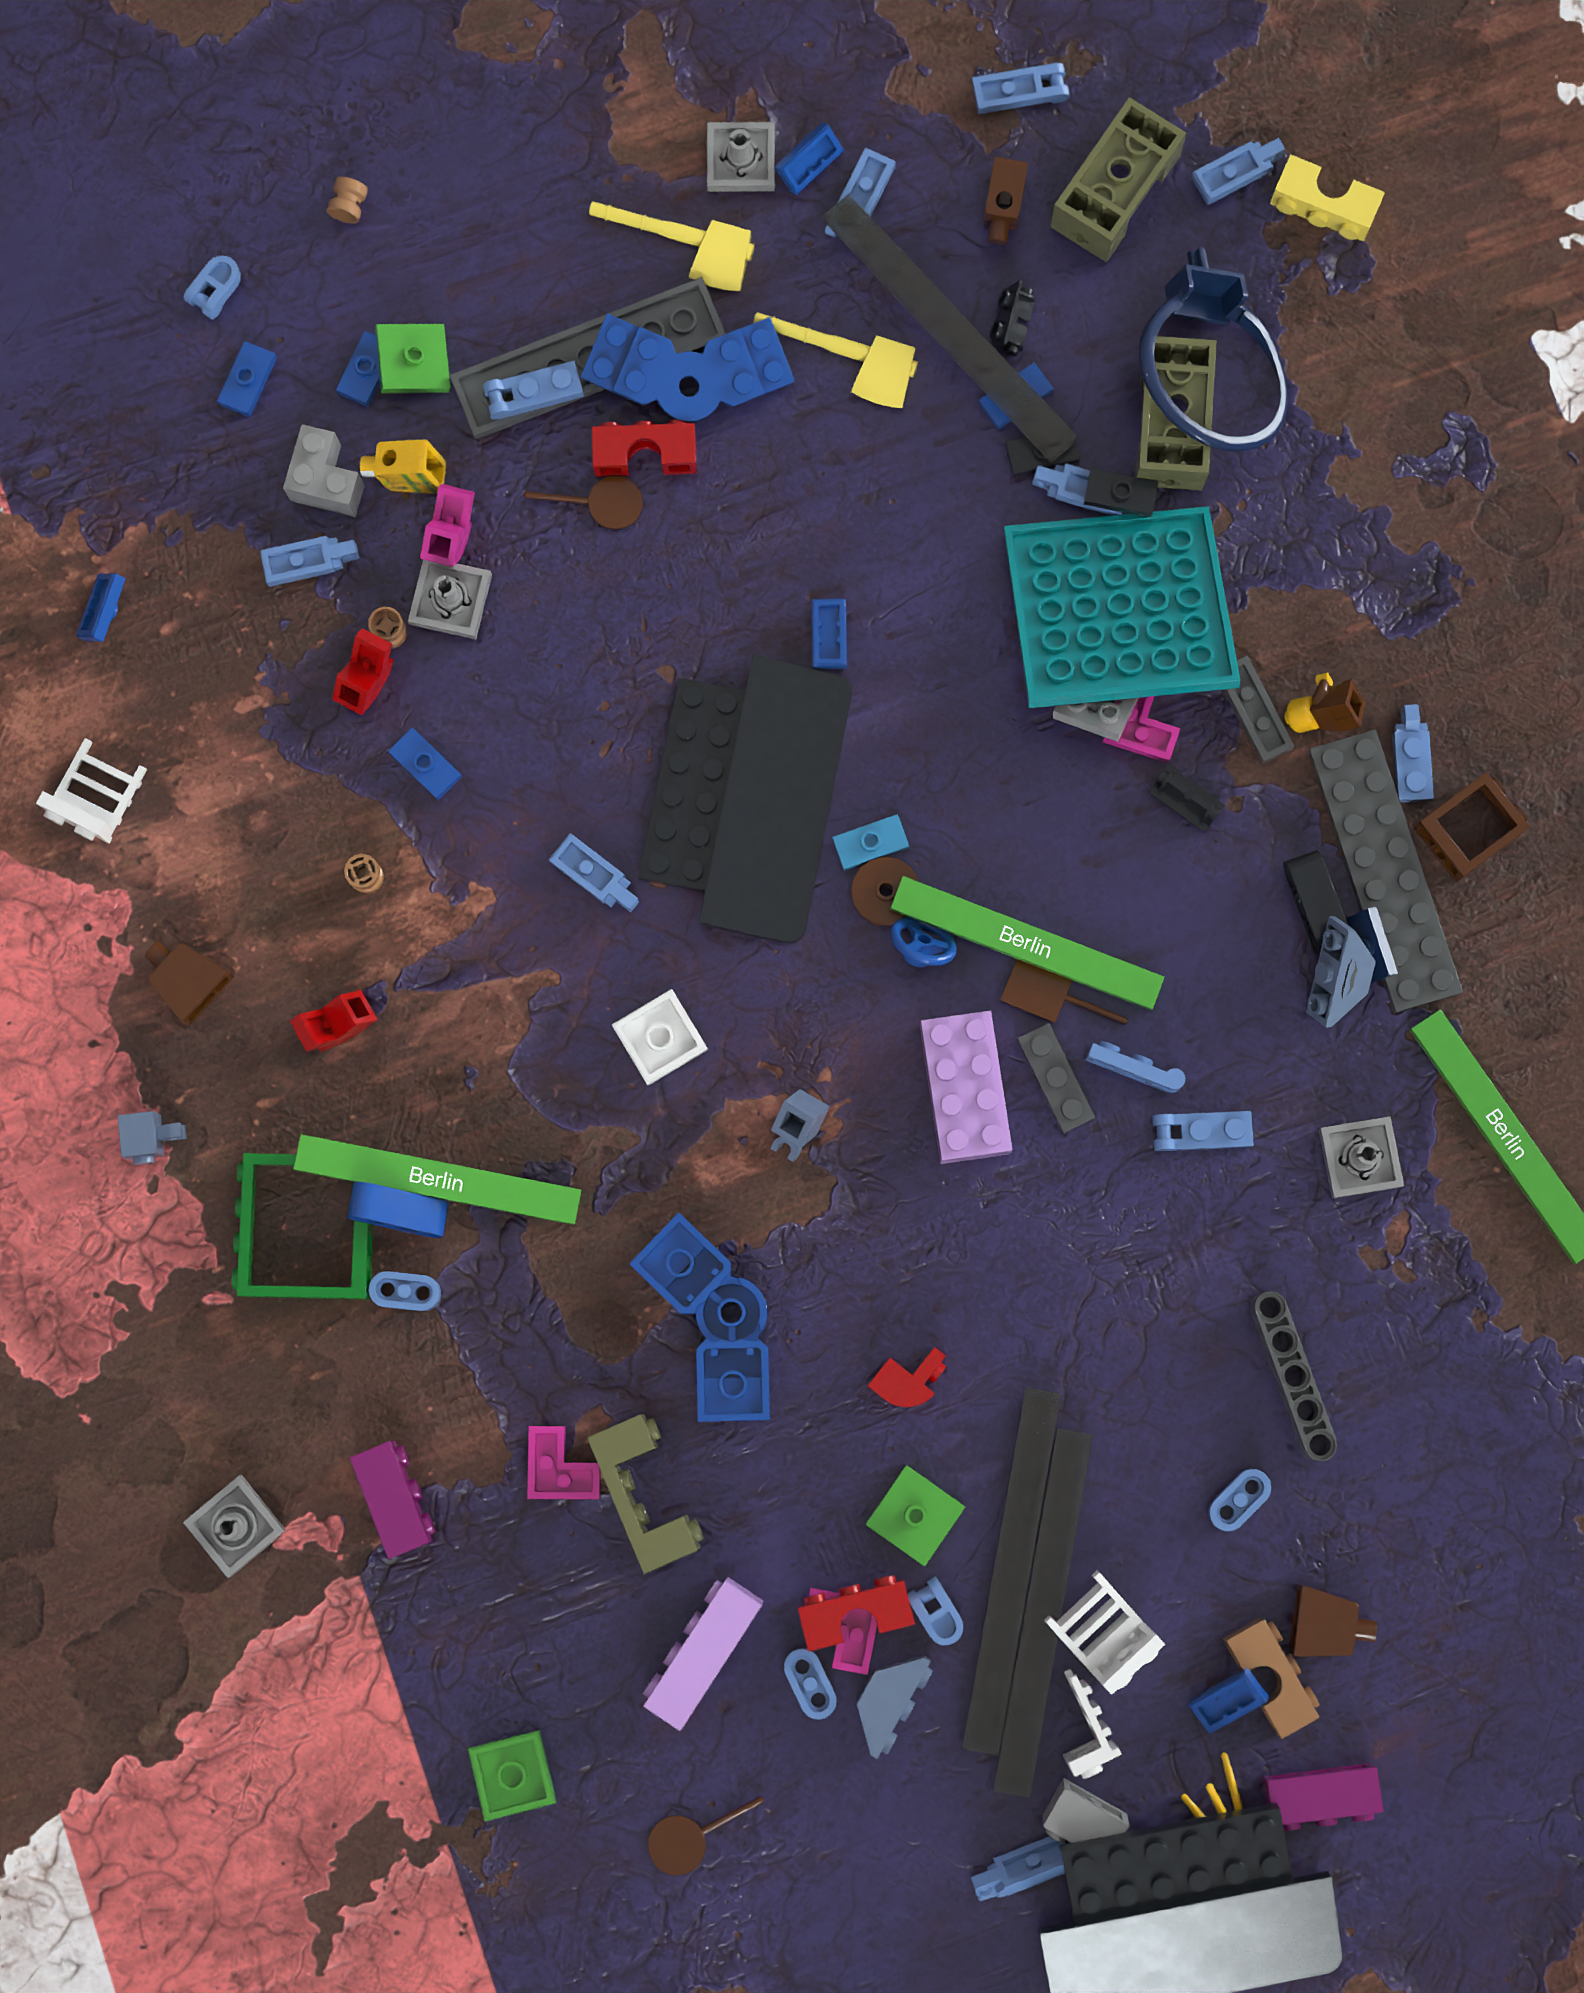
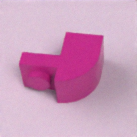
M441 484L438 487L433 520L425 527L420 559L454 567L460 561L472 526L470 517L475 492Z

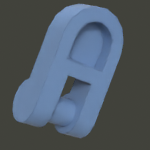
M228 256L212 258L186 290L183 297L184 301L192 306H199L202 308L204 315L210 319H215L221 312L223 304L237 288L241 280V273L236 262ZM208 286L215 290L210 297L204 294Z
M935 1576L928 1580V1585L917 1592L912 1590L907 1594L910 1605L932 1640L940 1645H951L960 1639L963 1633V1622ZM936 1598L941 1607L929 1614L924 1604Z

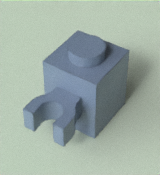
M799 1089L782 1104L771 1128V1131L778 1134L779 1137L774 1140L770 1149L777 1152L782 1148L783 1143H787L791 1148L787 1159L792 1162L799 1157L802 1147L817 1135L830 1106Z
M154 1111L118 1115L121 1157L133 1160V1165L153 1164L154 1157L165 1156L163 1141L187 1139L186 1125H181L180 1122L162 1125L161 1114Z

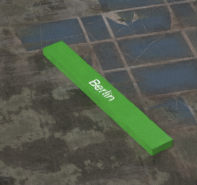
M905 876L901 879L890 908L891 911L1150 1011L1155 1005L1164 980V976Z
M1441 1009L1409 1031L1573 1264H1577L1584 1259L1583 1211Z
M303 1134L300 1136L293 1169L295 1171L351 1182L373 1183L432 1198L575 1225L581 1189Z

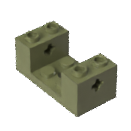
M1129 97L1055 203L1050 227L1107 263L1125 237L1129 219L1155 181L1158 180L1162 183L1179 159L1186 132ZM1115 165H1123L1129 170V175L1125 178H1116L1112 175L1110 169Z
M1157 336L1154 346V360L1164 389L1172 400L1180 399L1186 404L1187 410L1184 413L1202 427L1212 430L1217 340ZM1141 373L1140 388H1143L1141 432L1135 456L1134 477L1157 481V488L1202 491L1209 474L1210 447L1186 435L1162 413L1151 397Z
M640 1414L587 1437L643 1574L698 1551L701 1548L699 1541L704 1539L696 1518L690 1521L687 1514L647 1531L645 1525L650 1523V1519L643 1503H635L631 1493L632 1490L636 1489L633 1478L628 1469L622 1471L620 1467L622 1463L659 1448L656 1440L662 1437L654 1418L647 1420L645 1414Z

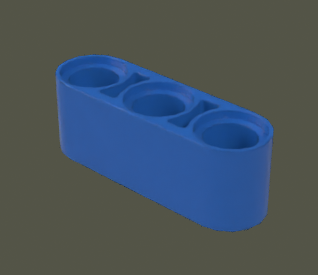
M353 1182L347 1218L420 1236L443 1238L449 1202L373 1183Z

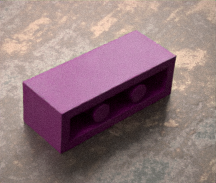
M388 1441L349 1457L387 1558H394L433 1542L431 1534L435 1533V1527L429 1513L423 1514L418 1500L423 1498L416 1479L410 1480L405 1467L410 1465L403 1445L397 1447L395 1441Z
M1371 1763L1262 1776L1266 1804L1277 1802L1280 1807L1284 1831L1302 1828V1822L1315 1821L1316 1826L1335 1825L1338 1823L1337 1818L1349 1816L1355 1822L1374 1819L1373 1813L1383 1812L1377 1767Z

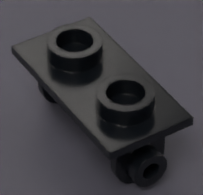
M1022 280L1004 288L999 296L997 303L1000 308L998 318L993 323L989 334L990 339H992L990 352L1004 347L1007 355L1017 356L1018 352L1023 350L1028 327L1018 324L1017 320L1026 323L1030 321L1035 297L1033 296L1034 291L1032 289L1021 288Z
M1170 765L1162 771L1148 791V793L1204 833L1225 806Z

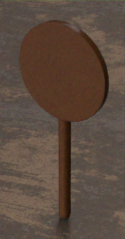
M620 476L606 477L597 482L591 489L589 497L538 492L524 493V497L528 499L588 504L593 519L599 525L612 530H620L631 526L639 518L643 507L642 495L638 487L629 479Z
M759 1796L702 1828L692 1819L681 1815H673L662 1819L654 1826L649 1836L648 1851L651 1860L658 1869L670 1875H685L692 1872L702 1862L706 1852L704 1834L762 1804L764 1801L763 1797Z

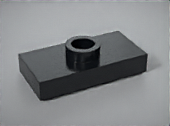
M1072 427L1007 441L1005 444L1013 478L1035 473L1038 465L1054 469L1056 465L1065 466V463L1071 465L1080 462V455Z
M1091 468L1083 505L1151 518L1158 482Z

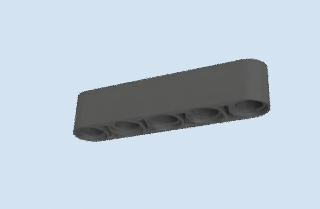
M1277 1292L1260 1293L1251 1301L1250 1314L1302 1455L1309 1460L1327 1461L1336 1453V1438L1287 1303L1283 1296ZM1265 1298L1273 1300L1276 1304V1314L1272 1318L1265 1317L1260 1311V1303ZM1277 1332L1284 1333L1289 1339V1346L1284 1352H1279L1273 1347L1272 1339ZM1290 1366L1296 1367L1301 1373V1381L1295 1387L1290 1386L1284 1376L1285 1371ZM1303 1400L1310 1402L1314 1409L1313 1416L1307 1421L1302 1420L1297 1414V1407ZM1317 1434L1321 1435L1326 1441L1325 1451L1320 1455H1315L1309 1445L1312 1437Z

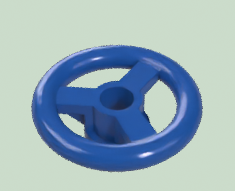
M909 917L901 918L891 926V941L910 965L915 967L940 966L949 963L956 955V942L948 932ZM904 928H908L911 939L907 944L900 935L901 930ZM921 928L934 933L942 941L933 939L930 935L924 933Z

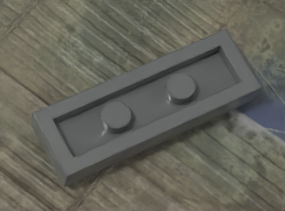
M1248 656L1237 660L1241 680L1239 688L1224 689L1223 691L1261 764H1264L1293 750L1295 746Z
M1048 1023L1017 1038V1042L1062 1134L1094 1120L1095 1116L1050 1024Z

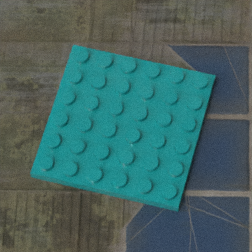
M1209 506L1153 512L1151 518L1124 514L1004 526V539L1029 708L1239 688L1241 680Z

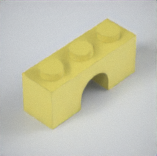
M1290 154L1270 204L1276 206L1284 214L1299 215L1308 219L1314 226L1328 227L1338 231L1344 238L1350 240L1358 239L1364 242L1385 192L1353 180L1349 191L1340 198L1326 197L1319 191L1317 186V178L1322 167Z

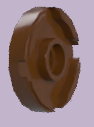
M890 857L872 859L860 867L853 878L851 889L853 905L859 915L876 926H892L897 920L907 917L891 911L890 908L903 876L918 881V877L912 868L903 861ZM887 885L891 887L893 892L889 896H883L880 894L879 889Z

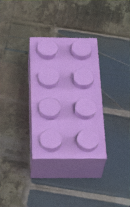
M991 1011L921 1020L920 1033L940 1164L1009 1155L1013 1150Z
M729 1577L726 1578L724 1583L716 1580L704 1599L709 1604L704 1614L696 1611L683 1631L689 1637L683 1645L676 1642L663 1663L669 1668L663 1676L656 1673L643 1692V1695L648 1698L644 1707L679 1731H681L763 1604V1600Z

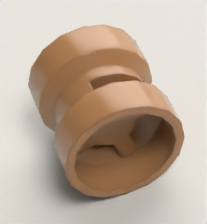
M337 177L333 186L334 198L329 200L326 212L339 221L351 224L358 223L361 215L359 205L365 201L368 189L364 184L352 178Z
M380 607L371 613L368 620V627L371 633L392 643L391 649L399 647L404 643L407 637V628L401 615L395 609Z
M357 854L351 857L345 864V878L359 893H374L383 884V870L373 857L367 854Z

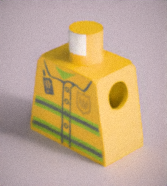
M428 440L379 442L376 445L375 456H362L360 460L361 475L363 477H376L387 490L437 494L438 487L444 484L446 461Z

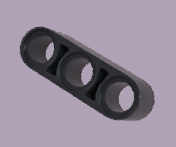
M1316 850L1284 861L1283 869L1310 944L1315 954L1320 956L1323 935L1326 931L1329 916H1335L1345 924H1347L1324 860L1320 852Z

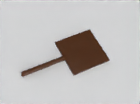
M1018 959L1000 999L1001 1002L1052 1023L1056 1022L1064 1000L1125 1025L1128 1022L1125 1017L1067 994L1072 980Z

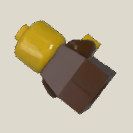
M1323 673L1315 677L1317 688L1313 696L1291 700L1287 705V711L1284 715L1286 723L1297 733L1316 730L1319 727L1321 730L1342 732L1360 728L1366 703L1361 694L1357 693L1358 689L1352 679L1345 680L1340 685L1332 686L1333 681L1330 675Z

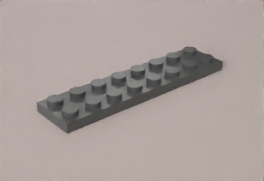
M702 277L608 313L671 340L676 354L688 351L701 353L708 341L726 334ZM606 315L451 374V381L475 440L606 390L580 378ZM575 361L584 397L502 419H492L490 417L488 409L491 405L489 397L485 396L482 387L485 382L493 379L503 380ZM512 392L502 395L505 402L514 400Z
M1376 729L1310 748L1308 755L1359 910L1361 912L1368 908L1377 907L1398 974L1383 980L1393 1014L1463 993Z

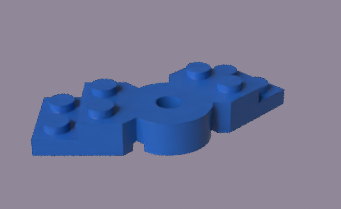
M608 313L605 316L580 377L642 406L657 401L667 416L674 420L679 419L687 422H696L707 417L716 409L720 402L729 407H734L795 382L770 317L708 341L702 354L690 351L676 354L671 340ZM691 378L696 382L697 392L694 396L686 397L680 392L679 383L681 379Z
M678 1212L633 1259L630 1265L682 1315L696 1314L699 1329L707 1338L696 1349L698 1422L770 1420L769 1348L758 1338L766 1326L768 1317L765 1298L761 1291L750 1281L739 1277H731V1262ZM728 1303H736L742 1309V1316L735 1323H728L722 1318V1309Z

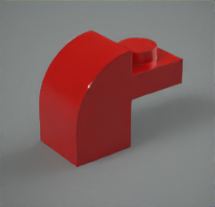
M362 628L355 636L350 661L336 676L332 700L363 715L377 698L390 674L394 662L393 659L389 658L392 643Z
M362 990L338 995L323 1008L298 1014L290 1022L306 1052L315 1049L323 1052L358 1035L378 1019Z
M934 1347L913 1375L889 1358L867 1387L892 1405L898 1407L921 1405L935 1394L924 1384L927 1380L934 1383L947 1367L942 1363L946 1356Z

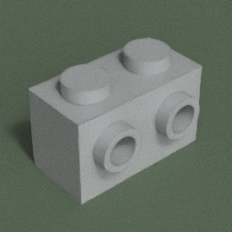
M1065 1778L1062 1779L1042 1814L1043 1827L1046 1828V1833L1061 1843H1064L1066 1840L1074 1843L1125 1833L1129 1827L1127 1813Z

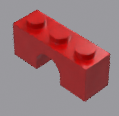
M676 419L669 421L668 424L637 421L634 425L620 426L616 422H604L598 427H592V454L595 477L629 476L630 459L636 452L644 449L652 450L659 454L663 475L697 474L695 423Z
M888 1575L874 1579L875 1586L861 1589L860 1584H853L839 1588L838 1596L825 1599L824 1593H818L804 1597V1604L797 1607L808 1652L844 1643L841 1633V1622L843 1617L853 1609L869 1611L875 1617L879 1633L915 1625L904 1580L896 1581L895 1575Z

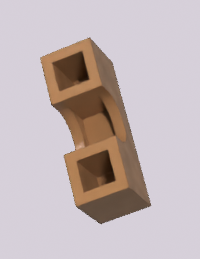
M1258 1617L1222 1638L1240 1671L1245 1668L1252 1670L1258 1666H1268L1273 1670L1276 1676L1275 1690L1269 1696L1267 1702L1260 1707L1276 1736L1283 1739L1320 1718L1315 1710L1320 1704L1309 1686L1306 1688L1302 1687L1297 1678L1301 1670L1291 1654L1284 1655L1278 1644L1283 1641L1282 1636L1272 1621L1266 1623L1265 1619Z

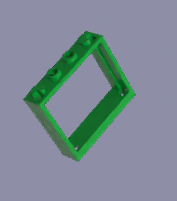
M243 1153V1162H239L237 1166V1181L242 1183L241 1197H237L235 1203L236 1218H240V1232L235 1233L233 1241L234 1253L238 1254V1268H234L232 1272V1288L237 1289V1296L250 1298L370 1300L369 1284L372 1275L374 1225L355 1220L351 1287L251 1285L257 1166H294L297 1154Z

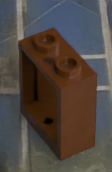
M1487 772L1422 819L1413 828L1456 883L1530 828L1526 822L1528 819L1525 812L1518 805H1512L1504 795L1506 791L1501 782L1495 777L1491 778ZM1480 789L1512 830L1469 861L1437 820Z

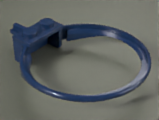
M1199 247L1196 251H1188L1189 265L1185 264L1164 287L1167 301L1151 316L1142 331L1139 343L1141 373L1156 405L1186 435L1204 445L1219 450L1233 452L1252 450L1270 441L1278 433L1285 421L1288 409V385L1285 372L1269 331L1263 322L1243 305L1248 298L1244 274L1209 268L1205 248ZM1169 316L1228 325L1231 320L1256 340L1269 358L1280 386V405L1274 419L1266 428L1248 436L1222 435L1197 424L1178 408L1164 389L1154 360L1156 337L1164 321Z

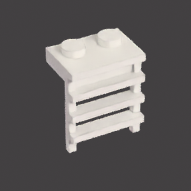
M85 738L54 796L43 791L36 804L45 810L43 815L45 818L61 826L65 821L75 826L74 832L91 841L97 837L110 843L113 838L111 835L116 826L120 825L125 809L130 807L132 803L131 798L136 789L140 788L141 780L147 769L139 765L133 777L87 755L93 742ZM82 761L129 784L125 793L121 795L77 773ZM72 780L119 802L114 813L67 791Z
M1096 1571L1092 1576L1098 1583L1057 1622L1050 1616L1044 1621L1112 1695L1117 1689L1126 1686L1131 1680L1132 1675L1139 1668L1151 1662L1165 1644L1138 1617L1107 1580ZM1108 1593L1111 1598L1068 1637L1065 1632ZM1121 1608L1124 1613L1084 1651H1081L1078 1647Z
M1071 1669L1064 1671V1674L1095 1739L1063 1754V1757L1074 1777L1081 1774L1083 1779L1102 1771L1101 1764L1122 1754L1112 1740L1107 1741L1105 1738L1112 1733L1102 1719L1098 1721L1096 1718L1097 1715L1102 1713L1100 1707L1093 1699L1088 1701L1086 1695L1092 1693L1090 1686L1083 1679L1079 1681L1077 1675H1073Z

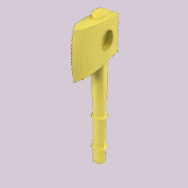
M597 202L591 203L589 215L603 218L605 221L610 220L639 228L641 231L646 230L657 233L672 240L700 247L692 265L689 278L696 280L702 277L705 285L724 290L740 291L747 260H751L754 251V244L750 243V230L712 220L708 230L704 231L675 222L647 217L646 214L643 216L611 207V205L607 206Z
M757 312L753 323L766 319L770 316ZM775 316L770 317L778 334L863 362L851 390L852 393L876 404L903 408L909 379L914 377L918 366V361L914 360L915 347L880 336H876L872 346H867L839 336L824 334L812 330L810 327L805 328L777 319Z

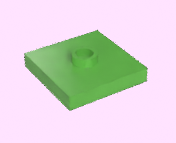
M376 324L375 334L381 393H449L450 378L444 324Z
M906 1465L865 1525L920 1564L926 1566L965 1506Z
M540 1729L468 1748L484 1821L557 1802Z

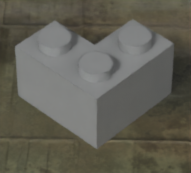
M301 425L283 489L292 502L356 517L365 485L358 472L335 467L341 449V444L335 432Z

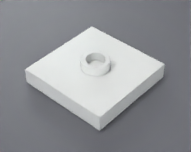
M672 989L612 1024L647 1085L654 1083L708 1050Z

